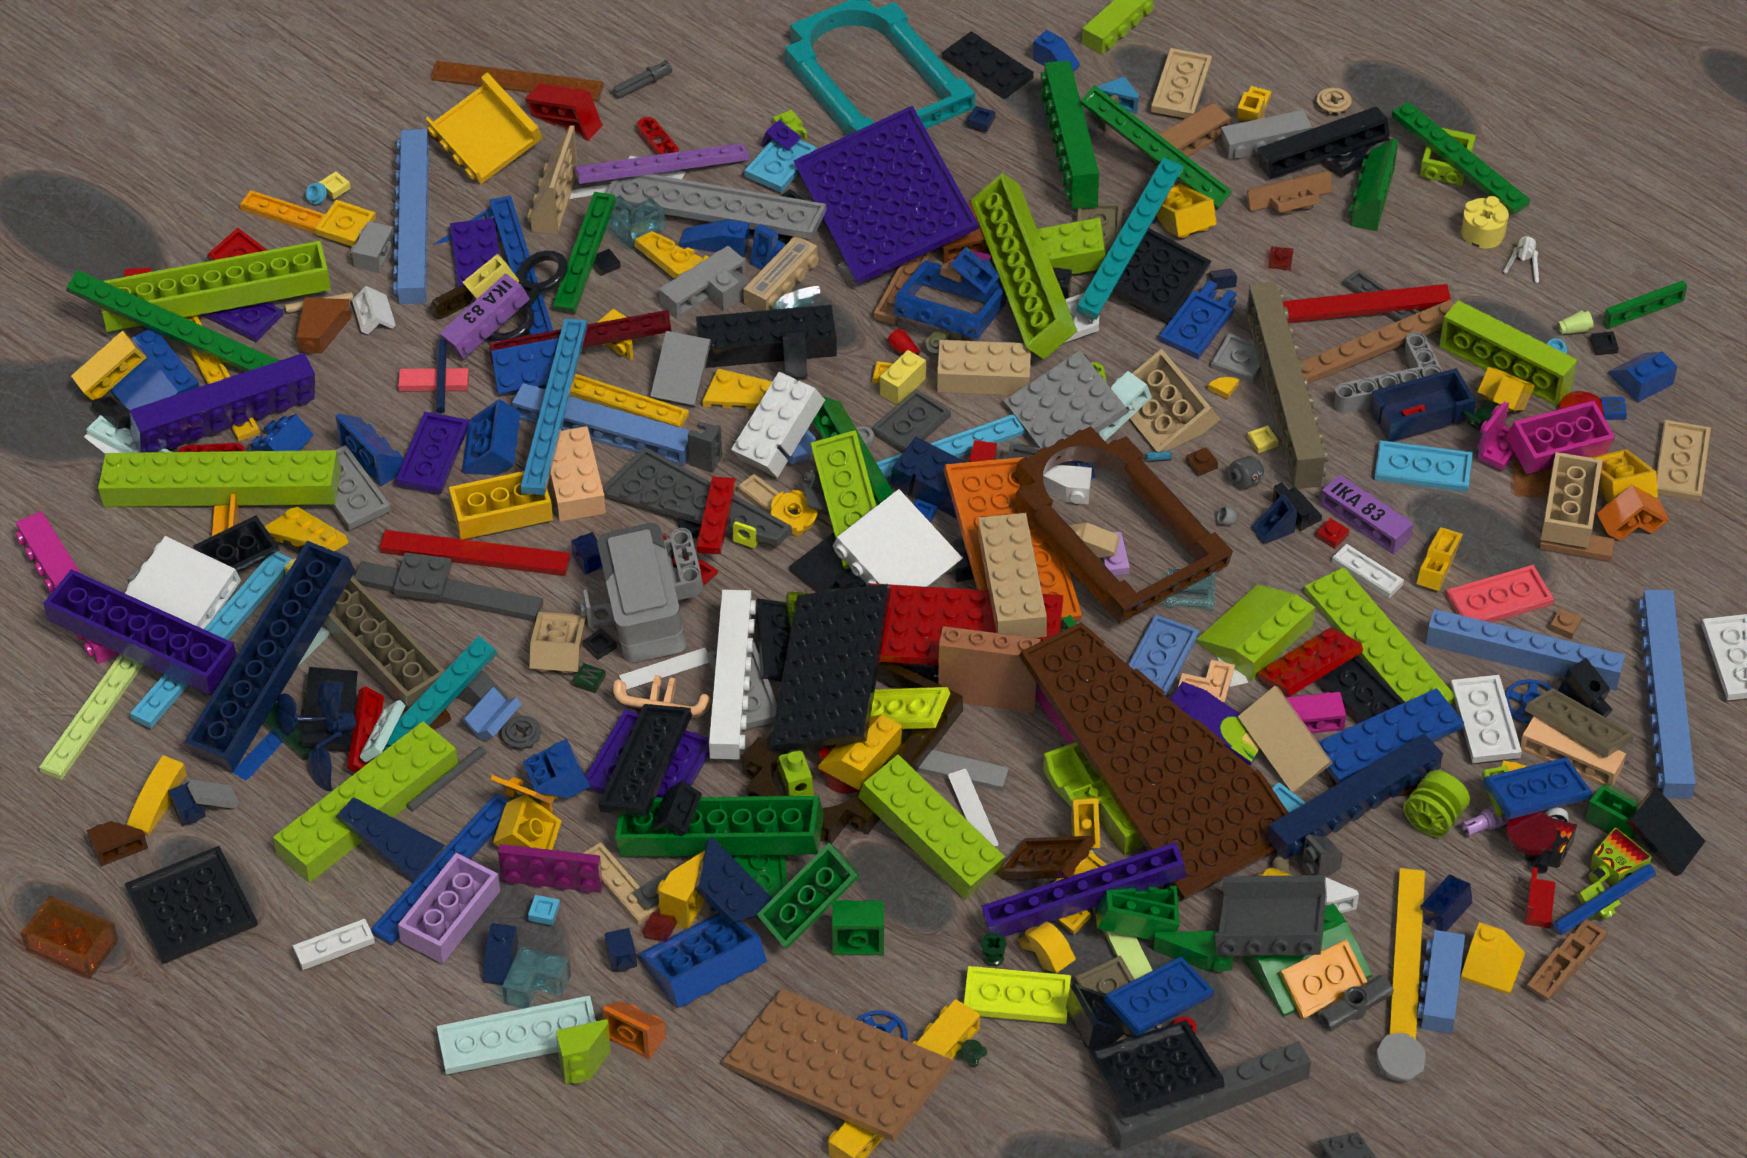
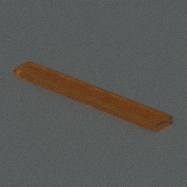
M437 60L431 74L432 81L481 87L484 85L481 77L488 72L504 90L531 93L541 83L590 91L593 101L598 102L604 88L603 81Z

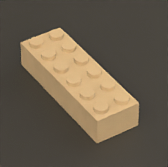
M1026 513L979 517L978 538L996 633L1029 638L1047 637V615Z

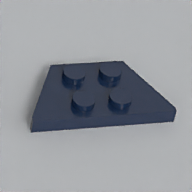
M711 836L704 844L706 847L705 854L700 862V874L696 879L694 889L730 925L741 922L744 919L757 917V914L773 898Z

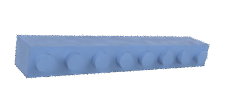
M522 384L512 401V407L521 412L520 420L537 424L545 389ZM569 398L561 431L587 426L590 439L635 453H639L644 447H647L672 462L685 466L689 458L688 433L690 430L579 398Z
M1437 609L1433 610L1426 639V645L1561 678L1565 677L1569 668L1587 658L1609 688L1615 691L1617 690L1625 654Z

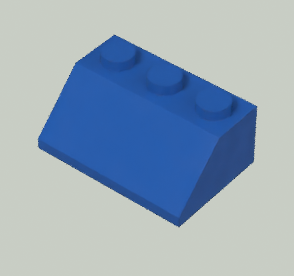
M498 399L469 419L463 473L499 475L514 465L521 412Z
M340 413L335 415L340 447L347 446L366 473L380 487L396 478L403 463L401 454L397 450L394 451L389 446L387 440L384 437H380L371 424H367L362 418Z

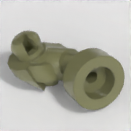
M939 328L930 337H927L926 347L930 352L937 354L939 353L940 340L963 341V335Z

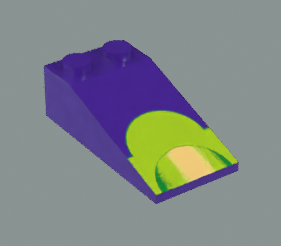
M1182 681L1170 700L1192 719H1198L1225 742V746L1246 764L1252 765L1261 749L1238 718L1240 713L1208 691Z

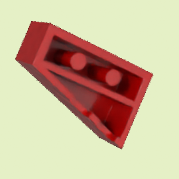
M539 83L525 98L533 117L553 126L556 124L564 126L566 131L569 126H574L575 132L583 135L582 138L589 141L603 126L590 91Z

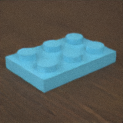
M772 139L744 170L745 177L782 193L799 174L793 160L817 150V147L799 140L787 151Z

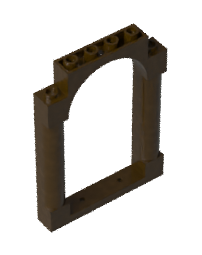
M879 662L877 679L898 689L943 687L895 663ZM949 690L950 696L936 728H914L890 760L899 755L917 772L926 757L937 746L963 712V696ZM774 724L763 738L758 737L742 757L743 772L749 777L754 778L746 788L747 797L783 796L773 782V775L778 766V757L787 754L789 750L773 752L770 743ZM858 793L842 804L822 808L824 817L820 841L832 844L847 824L855 830H861L869 834L880 818L858 797Z

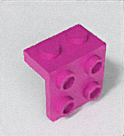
M1505 401L1500 407L1496 406L1492 412L1491 419L1483 423L1480 429L1482 437L1477 445V449H1479L1478 460L1501 471L1504 470L1515 455L1506 439L1510 428L1505 426L1509 403Z

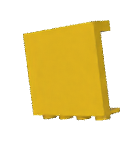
M488 72L481 77L484 85L434 122L429 117L425 118L429 125L427 130L434 139L438 137L441 147L446 152L450 151L458 166L463 165L466 168L464 171L471 180L476 179L480 185L543 139L539 127Z

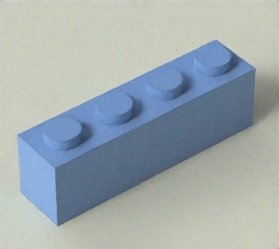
M1434 930L1433 940H1427L1425 954L1430 955V961L1425 960L1423 976L1428 977L1427 982L1422 981L1420 997H1425L1424 1003H1419L1417 1018L1422 1019L1421 1029L1452 1034L1465 940L1464 934Z

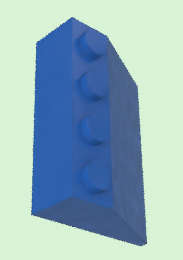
M148 329L132 338L147 358L110 391L120 403L131 410L198 388L199 382L159 333Z
M719 913L638 953L639 959L661 990L678 1007L690 1004L695 998L711 993L715 988L732 982L738 976L748 971L756 970L760 965L767 962L760 936L742 922L730 925Z

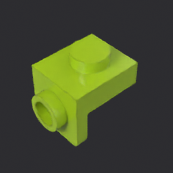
M1597 881L1577 893L1576 896L1583 905L1604 892L1605 889L1601 882ZM1619 899L1590 917L1591 920L1600 916L1605 920L1615 914L1614 908L1621 904Z

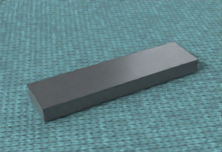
M1359 269L1343 280V286L1354 294L1388 290ZM1417 309L1391 311L1383 314L1397 322L1420 311Z

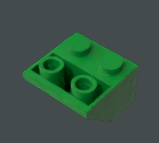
M1613 784L1602 785L1589 801L1586 820L1610 833L1614 828H1617L1632 840L1637 833L1626 821L1642 800Z

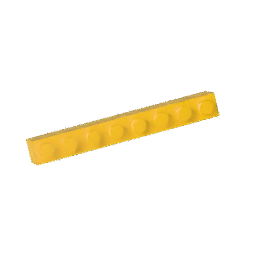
M955 999L949 1006L943 1007L939 1018L934 1023H929L924 1030L923 1036L918 1041L915 1040L912 1043L953 1060L979 1031L981 1014ZM844 1121V1125L839 1130H834L828 1139L829 1156L832 1158H867L884 1137Z

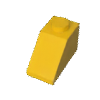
M1098 797L1072 799V836H1091L1096 843L1092 848H1100Z

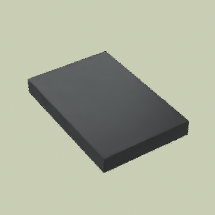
M915 389L871 429L874 432V436L903 453L915 436L925 440L951 417V411Z

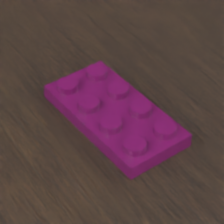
M500 844L498 856L502 882L528 884L535 887H554L561 890H580L586 893H601L603 881L600 855Z

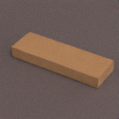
M1591 535L1588 548L1541 540L1540 549L1611 562L1615 539Z

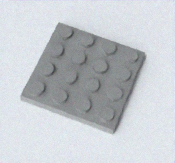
M1081 350L1004 400L1008 409L1017 417L1039 448H1048L1058 440L1066 439L1076 431L1084 430L1090 426L1098 433L1128 413L1126 406Z

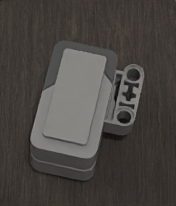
M647 523L607 532L599 536L597 545L624 659L627 662L636 663L682 652L687 646L678 600L697 596L703 591L701 571L691 532L685 528H678L671 533L670 539L663 540L660 526L655 523ZM673 556L675 558L677 568L673 567L671 560Z

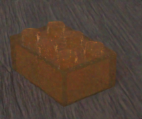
M50 895L21 932L26 951L91 979L119 941L114 923Z

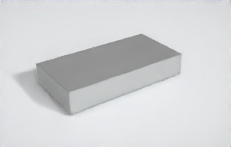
M193 779L187 785L197 804L236 809L240 804L231 785Z

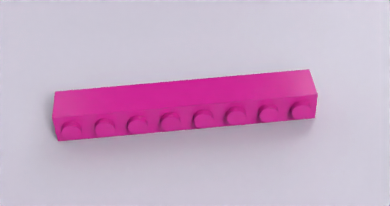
M42 511L16 522L18 530L15 533L16 539L20 546L25 545L26 548L24 550L29 561L34 560L36 563L34 567L39 577L44 576V583L49 593L54 591L71 569L80 573ZM75 633L79 641H84L83 646L89 657L93 656L97 664L119 655V653Z

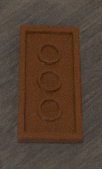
M1091 836L1025 838L997 873L1002 880L1065 879L1074 874L1075 868L1089 855V851L1096 843Z

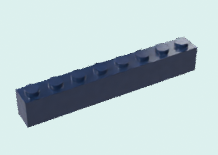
M1422 734L1271 823L1268 828L1267 840L1285 860L1293 855L1297 856L1304 851L1305 837L1307 835L1325 837L1331 832H1338L1348 822L1358 820L1368 810L1378 808L1383 801L1390 797L1395 798L1405 788L1418 784L1429 771L1439 770L1441 768L1443 752L1425 734Z

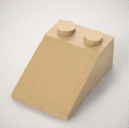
M538 612L530 643L529 668L541 672L557 670L567 674L578 672L586 616Z

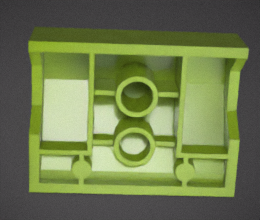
M1076 742L1044 753L1043 772L1053 789L1071 807L1072 799L1098 797V804L1113 798Z

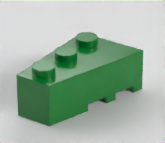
M1169 886L1168 889L1157 890L1156 887H1149L1146 891H1136L1135 888L1106 890L1096 907L1097 929L1153 941L1154 932H1176L1180 926L1177 886Z

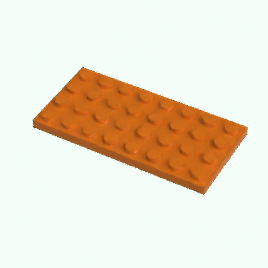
M1024 457L945 464L943 471L977 590H988L978 538V518L1019 514L1013 504L1016 492L1022 486L1014 476L1017 463ZM1028 523L1042 594L1063 595L1062 618L1071 615L1074 621H1080L1082 613L1068 566Z

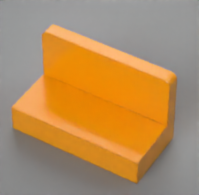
M231 494L230 505L214 506L212 536L238 524L239 507L236 494Z

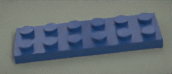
M1436 688L1327 737L1318 743L1333 762L1326 770L1335 782L1339 784L1420 735L1425 734L1434 742L1463 729L1464 721Z

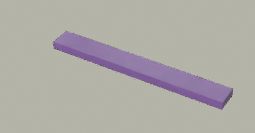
M743 143L575 166L574 175L578 183L582 184L749 160V152Z

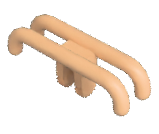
M655 675L650 699L628 696L626 693V683L620 679L615 680L613 684L615 698L623 705L631 708L642 709L644 704L691 708V718H699L709 711L712 704V699L707 694H702L695 706L674 704L676 678L669 679L663 702L659 701L662 683L661 676Z

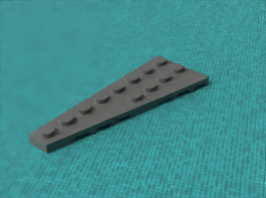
M644 447L602 488L606 497L702 525L711 482ZM735 495L733 496L726 532L733 534V524L736 521L756 528V541L777 547L792 533L791 525ZM739 530V533L742 536L747 538L750 537V534L747 531Z

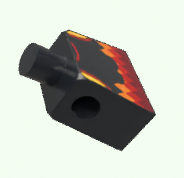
M1552 818L1557 826V839L1553 848L1549 851H1543V854L1540 855L1525 854V859L1534 862L1533 867L1538 868V873H1546L1549 866L1559 868L1573 844L1577 824Z

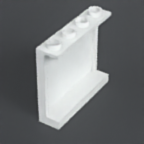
M900 489L840 534L833 544L838 557L844 559L850 565L852 572L856 576H860L867 586H871V583L929 587L948 571L950 573L954 571L956 564L963 559Z
M165 536L161 543L155 546L154 552L148 561L143 563L136 578L129 583L125 594L204 629L223 608L241 582V579L236 569Z

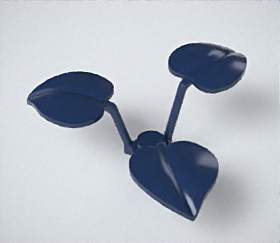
M325 681L319 685L318 705L325 717L297 716V705L292 696L285 693L277 696V721L284 733L291 734L294 732L295 721H325L327 730L334 733L318 743L316 750H311L308 756V768L313 781L327 791L333 790L331 787L332 764L330 754L323 746L335 738L342 737V732L354 730L356 724L354 714L351 711L339 712L343 682Z

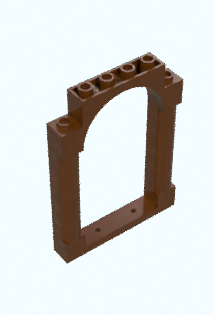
M1090 426L1084 430L1076 431L1066 439L1058 440L1048 448L1040 449L1030 457L1022 458L1017 463L1014 478L1022 487L1016 492L1013 506L1019 513H1026L1028 523L1120 624L1227 567L1233 550L1216 532L1209 533L1142 460L1144 454L1127 436L1107 444ZM1068 461H1089L1110 469L1126 483L1196 559V562L1136 593L1125 580L1120 582L1052 507L1053 500L1045 489L1043 476L1054 466Z

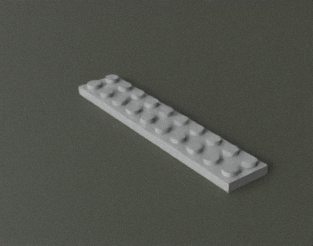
M654 174L613 179L606 191L607 194L615 195L617 199L616 206L708 222L727 219L749 223V229L754 230L755 227L762 224L778 234L813 239L827 211L826 204Z

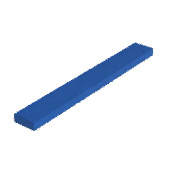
M496 793L371 928L373 936L392 946L400 937L398 924L454 854L458 853L471 860L496 833L505 805L509 800Z

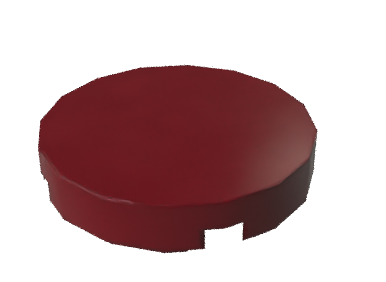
M1536 812L1510 819L1506 827V838L1508 841L1510 840L1513 848L1526 855L1543 854V851H1549L1553 848L1557 839V826L1547 814Z

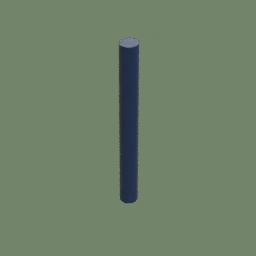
M443 339L439 340L437 344V413L445 412L447 342Z

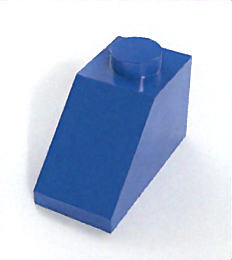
M1045 30L1033 41V60L1044 66V63L1070 60L1073 72L1080 67L1079 61L1065 40L1058 35Z

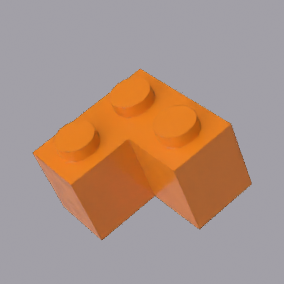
M1634 485L1623 490L1618 497L1607 503L1597 513L1607 534L1619 541L1625 539L1638 527L1653 534L1670 520L1658 498Z

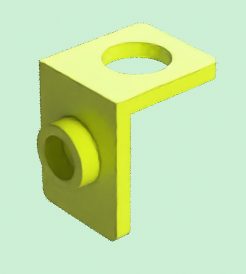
M735 521L733 524V541L755 549L759 542L756 541V528ZM739 530L747 531L750 534V537L747 538L742 536L739 533Z

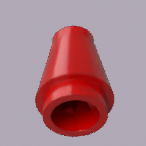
M898 328L889 335L887 342L890 348L901 355L909 350L919 356L920 350L905 330L902 331Z

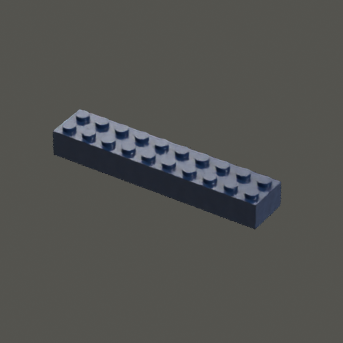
M310 541L305 543L184 741L192 755L232 772L235 771L276 703L277 696L284 690L354 574L355 569L348 556Z

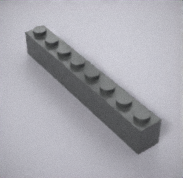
M1299 1041L1219 1071L1224 1078L1225 1087L1212 1092L1196 1095L1186 1100H1180L1161 1108H1155L1126 1118L1121 1110L1112 1112L1109 1115L1108 1131L1119 1151H1122L1309 1078L1311 1060Z

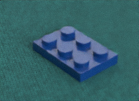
M559 338L493 350L492 358L498 395L504 396L518 393L523 383L546 388Z

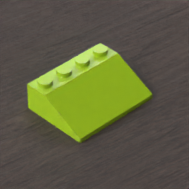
M1257 584L1196 639V643L1224 662L1234 664L1237 671L1252 681L1258 676L1257 672L1272 663L1313 626L1315 606L1297 594Z

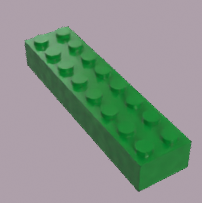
M1069 60L1044 63V72H1041V83L1044 85V88L1040 89L1041 101H1045L1044 114L1045 116L1048 115V129H1052L1051 142L1052 144L1055 143V157H1059L1058 170L1063 172L1061 173L1062 186H1066V201L1070 200L1072 209L1098 207L1099 170L1083 108L1080 104L1081 101L1071 62Z
M819 795L701 797L687 833L680 836L666 826L656 832L651 829L663 798H655L648 816L619 814L615 835L621 857L696 856L706 849L704 844L711 836L730 855L818 854L824 813Z

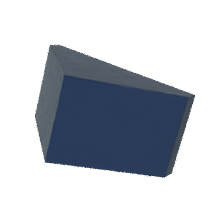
M1282 494L1252 525V528L1265 544L1295 533L1297 510L1287 496Z

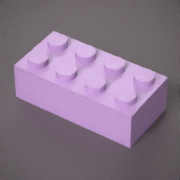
M455 853L398 924L401 943L443 964L500 892L498 873Z

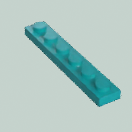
M478 636L398 720L384 750L422 721L429 726L498 652L483 638Z

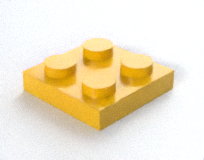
M336 200L315 228V232L318 236L352 247L354 244L356 245L359 240V233L365 228L368 221H375L376 214L373 211Z

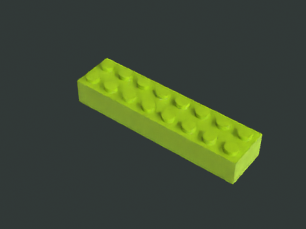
M422 721L273 837L276 855L307 882H312L363 842L336 818L337 814L353 797L394 817L407 807L406 804L458 764L456 748Z

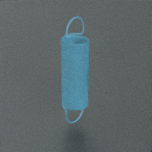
M1172 451L1148 452L1146 454V461L1173 460L1171 459Z

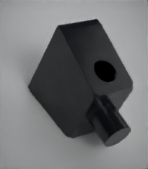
M1585 658L1568 669L1558 691L1606 718L1613 711L1605 701L1610 688L1590 661Z

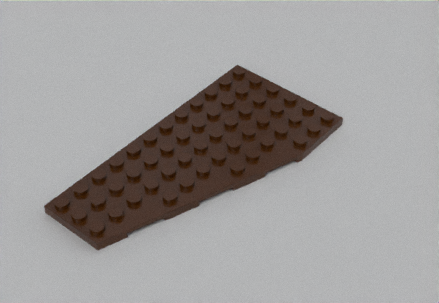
M1082 622L1020 652L1019 657L1147 850L1151 851L1175 842L1177 843L1185 865L1186 878L1171 882L1170 884L1171 886H1177V895L1181 901L1222 881L1223 876H1231L1277 852L1267 840L1268 828L1271 823L1289 812L1264 775L1257 769L1256 771L1229 750L1225 746V742L1198 719H1192L1164 695L1165 692L1137 668H1131L1104 645L1105 642Z

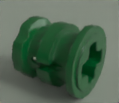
M989 933L981 940L982 961L987 966L997 967L1004 962L1007 944L1006 939L1002 935Z

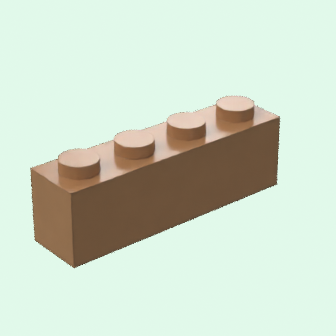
M1212 103L1192 116L1186 117L1175 126L1169 127L1159 135L1189 157L1220 139L1221 127L1230 125L1231 117L1216 104ZM1148 157V158H1149L1151 161H1153L1157 166H1159V164H1157L1154 160H1152L1150 157Z

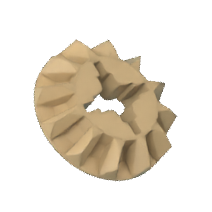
M1339 88L1324 89L1317 96V107H1320L1322 112L1328 111L1330 115L1332 113L1340 115L1341 112H1347L1348 108L1351 107V96Z

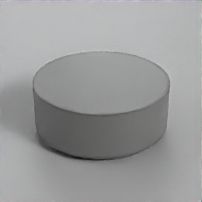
M866 426L856 427L868 448L871 447L874 443L873 430Z

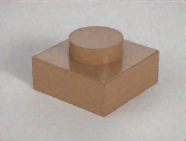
M952 258L941 266L940 275L960 282L965 277L951 266L955 260Z
M1560 608L1550 625V631L1572 640L1581 624L1582 617Z

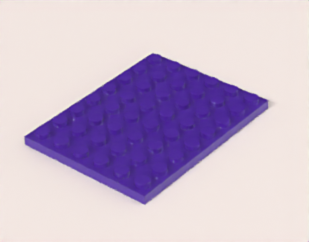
M913 105L793 160L813 201L826 204L827 211L823 220L857 285L979 229L977 220Z

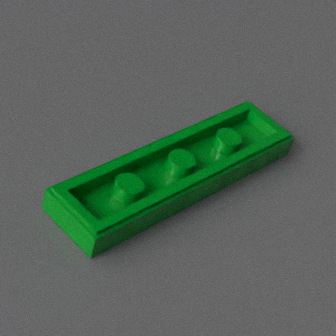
M1682 280L1606 308L1603 325L1606 329H1610L1683 302L1687 284Z

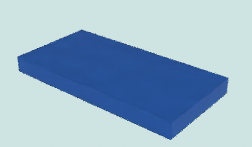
M1567 757L1488 776L1483 781L1484 786L1508 819L1588 800L1593 794Z
M1180 956L1106 994L1104 1001L1136 1036H1139L1208 1000L1215 991Z

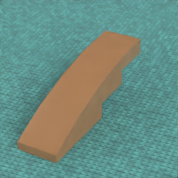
M1588 919L1583 921L1574 934L1571 932L1560 948H1555L1529 981L1527 987L1549 1001L1596 951L1607 937V931Z

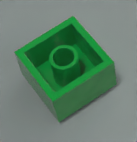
M841 900L835 901L832 904L833 955H884V901Z

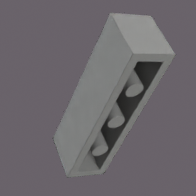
M1304 110L1223 126L1221 127L1220 144L1228 160L1256 155L1258 154L1257 148L1310 130L1312 126Z
M729 246L717 251L714 255L699 262L695 267L682 273L676 279L664 284L659 289L660 305L669 310L675 318H680L709 299L708 280L724 270L746 276L745 259Z

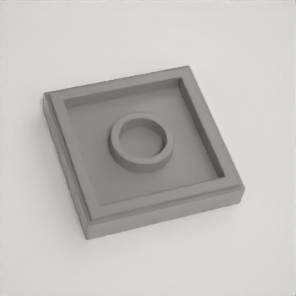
M1229 333L1214 357L1211 369L1253 383L1261 370L1254 342Z

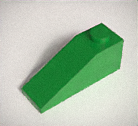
M1219 931L1154 932L1153 951L1174 959L1182 956L1189 965L1205 971L1224 972L1232 971L1234 955L1217 956L1215 933H1219Z

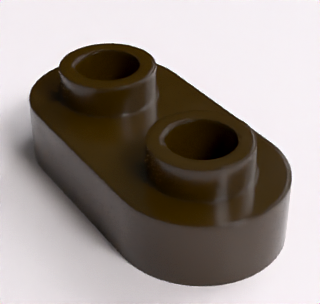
M466 286L456 287L434 298L430 305V311L436 318L443 319L468 306L472 301L473 295Z

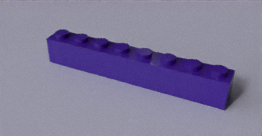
M1175 842L982 905L985 922L989 933H998L1005 937L1042 925L1046 921L1051 922L1097 907L1106 890L1135 888L1136 891H1146L1149 887H1158L1186 878L1185 865Z

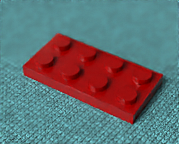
M1330 627L1295 650L1286 653L1285 656L1277 661L1268 664L1257 672L1258 679L1272 688L1274 686L1279 687L1284 695L1290 697L1362 653L1363 646L1359 641Z

